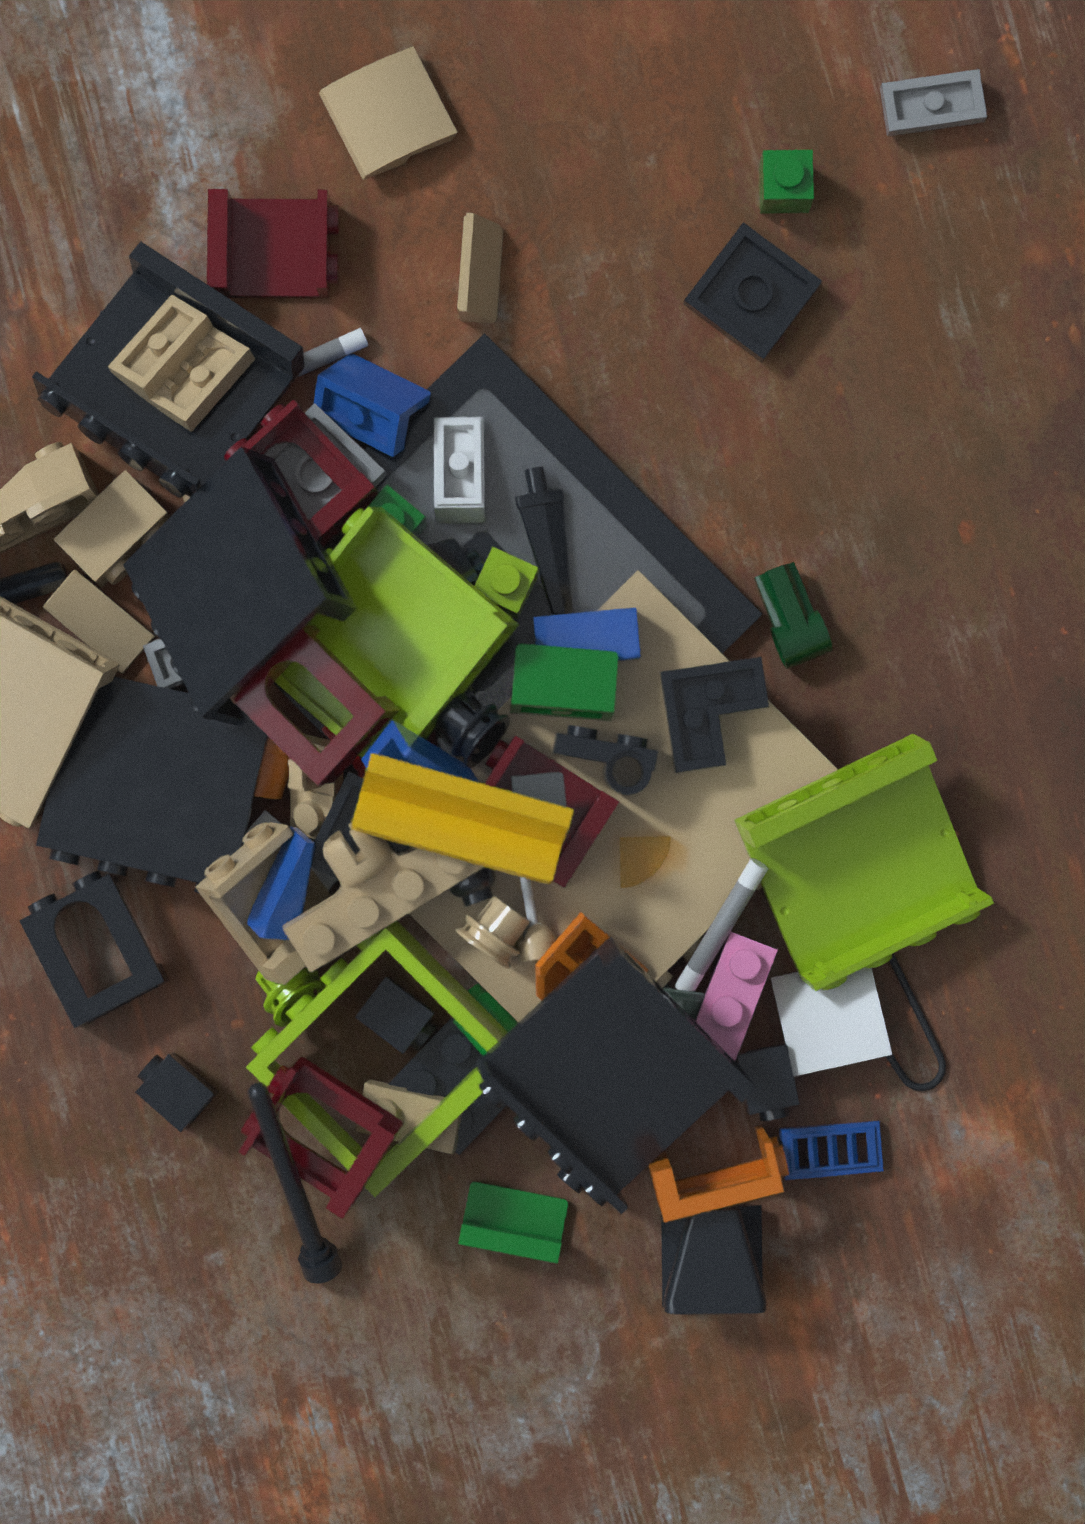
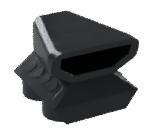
M734 1204L664 1222L661 1214L662 1307H664L666 1313L758 1314L766 1312L767 1300L763 1289L762 1205Z

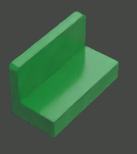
M518 644L515 653L510 713L611 721L615 709L618 654L614 651Z
M473 1181L469 1187L458 1244L558 1264L568 1201L564 1198Z

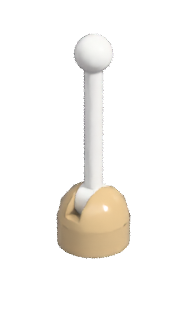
M520 877L526 916L530 921V924L517 940V950L520 952V955H518L519 962L540 959L557 939L548 926L538 923L530 879Z

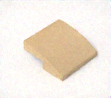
M414 46L358 69L324 87L319 92L363 180L404 165L410 156L452 141L458 133Z
M171 295L110 363L108 368L139 396L192 432L252 364L255 358L248 347L214 328L207 315Z

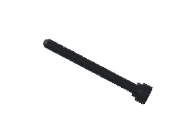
M261 1082L254 1083L249 1087L248 1096L303 1243L298 1256L303 1276L308 1282L314 1284L328 1282L335 1278L342 1269V1261L338 1250L332 1242L321 1236L268 1087Z

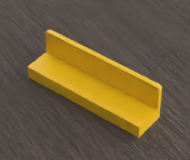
M371 753L351 827L358 832L540 883L550 884L554 878L562 843L570 826L573 809Z

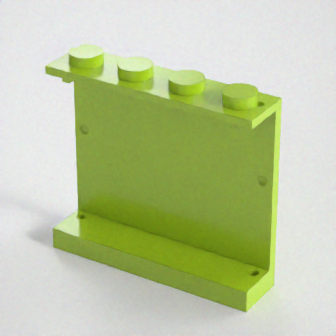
M915 734L900 739L734 820L750 859H756L768 867L766 874L760 882L800 979L814 991L834 989L845 983L848 975L864 967L875 968L881 966L892 958L893 953L907 946L926 944L936 937L937 931L952 924L968 923L980 915V910L994 904L992 897L976 886L929 768L930 764L937 761L931 743Z

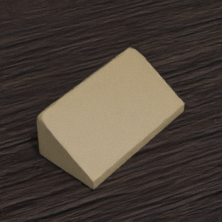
M467 213L464 216L457 304L458 318L461 321L494 323L497 319L503 229L499 224L475 213Z

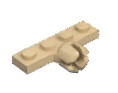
M352 823L348 824L351 829L350 833L360 851L353 852L340 830L334 833L324 843L323 847L324 858L340 881L341 888L334 895L284 924L283 930L311 973L482 869L483 866L415 847L397 852L391 848L386 839L355 831L351 827Z

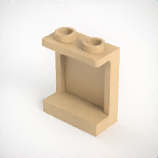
M264 822L255 826L243 837L244 845L233 855H225L214 861L204 872L207 877L195 888L265 980L285 985L306 966L290 940L261 938L247 924L251 908L282 844L294 834L288 825ZM312 869L310 871L303 913L332 896Z

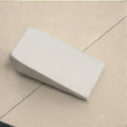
M484 417L434 418V512L437 523H482L485 521Z

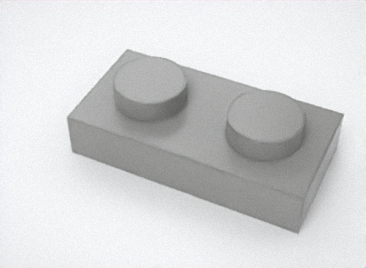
M979 69L882 83L880 87L887 136L983 123L987 118Z

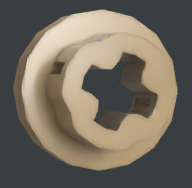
M493 895L476 919L467 914L466 925L463 928H456L455 931L491 959L509 969L510 958L513 955H520V952L513 946L530 924V921Z

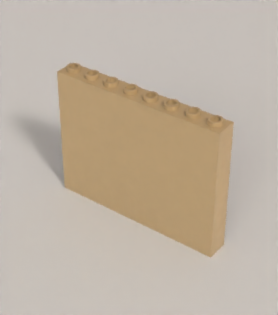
M637 570L597 610L635 607L637 609L641 658L639 660L618 661L615 709L612 720L599 721L510 713L511 698L498 710V714H507L511 718L510 724L501 738L502 740L510 744L516 735L524 740L525 743L580 778L620 801L565 888L554 881L550 884H544L530 880L538 923L548 926L553 931L556 939H558L578 914L582 912L648 969L647 973L663 988L673 977L667 970L681 956L687 962L691 959L704 937L703 934L711 926L750 860L734 820L838 769L768 700L769 707L719 715L726 759L725 766L674 773L659 672L729 662V660ZM568 725L598 730L597 740L617 743L618 734L648 739L647 749L658 751L655 771H652L651 779L642 791L632 795L616 793L608 787L604 780L603 762L552 754L555 733L567 734ZM478 748L474 751L475 754L480 752ZM493 750L480 763L471 767V770L481 784L485 783L492 772V769L484 764ZM461 756V757H455V758H457L458 760H460V761H462V762L464 763V757H463V756ZM622 757L613 767V776L620 785L630 787L640 779L641 767L635 759ZM495 870L496 880L491 887L493 895L527 919L520 877ZM761 883L756 888L757 890L762 888ZM447 889L409 912L518 1022L542 1001L536 996L535 964L539 959L519 962L518 955H513L509 960L510 968L506 969L455 931L456 928H463L466 925L467 914L476 919L491 898L465 907L462 897H456ZM516 941V943H515L514 946H513V947L516 948V949H517V941Z

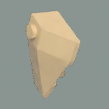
M56 442L40 449L35 453L37 460L26 464L0 489V554L77 517L99 495L79 451L72 443L63 446L62 442Z

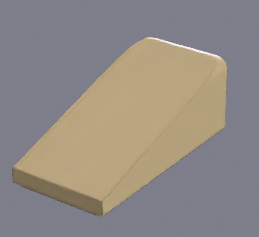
M73 570L43 606L46 611L88 646L120 664L118 671L122 674L144 650L143 646L149 644L155 637L77 570Z

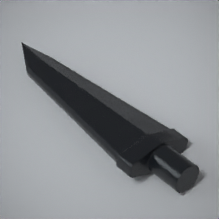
M543 466L526 469L524 473L529 494L516 496V507L520 511L536 565L539 567V574L551 612L554 615L573 613L563 504L565 501L563 489L548 490Z

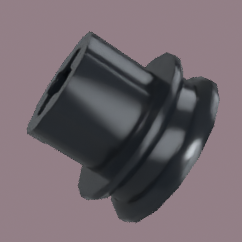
M460 693L448 703L439 715L435 727L454 742L451 754L455 757L463 756L464 764L471 768L480 763L495 748L505 734L511 718L507 714L499 715L498 708L494 703L482 708L467 694ZM476 748H478L480 751L477 754L474 753Z

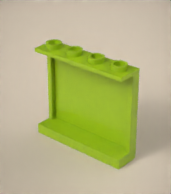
M368 506L365 511L362 508L357 510L347 520L342 528L345 536L334 550L331 548L325 550L358 609L344 622L317 614L306 626H316L320 630L316 637L376 697L387 696L400 709L392 720L427 740L436 729V721L448 703L460 693L464 694L519 624L384 508ZM292 662L275 681L335 735L354 716L298 662ZM389 723L359 755L361 758L364 757Z

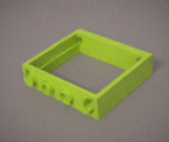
M396 920L384 930L381 929L358 943L356 946L362 952L350 964L341 957L320 978L327 987L314 999L306 992L285 1013L292 1021L280 1033L272 1026L251 1047L257 1056L246 1068L261 1083L268 1087L272 1078L281 1067L275 1059L385 950L487 1052L508 1032ZM477 1067L383 1157L365 1186L374 1197L394 1180L483 1093L478 1086L483 1080ZM295 1093L288 1096L282 1104L349 1171L362 1147L309 1094Z

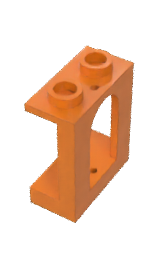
M762 1125L756 1126L755 1131L762 1155L761 1159L678 1180L674 1179L672 1167L664 1150L648 1165L664 1222L784 1192L781 1177L789 1175L783 1147L779 1145L777 1137L769 1138Z

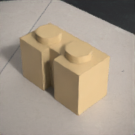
M124 470L53 540L100 587H103L108 581L115 585L128 574L123 564L171 516Z

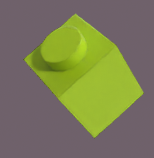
M492 547L475 587L506 614L519 619L539 575V567Z

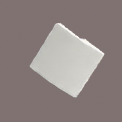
M864 967L848 975L845 983L830 990L819 989L814 991L800 979L798 972L771 978L793 1076L892 1055L872 968Z

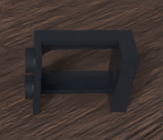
M99 870L72 883L75 892L60 900L53 893L28 906L31 915L19 920L74 1028L83 1027L170 981L162 964L156 962L116 884L119 882L117 876L108 874L102 877ZM79 902H87L95 906L101 913L132 973V976L88 998L57 938L55 930L58 914Z

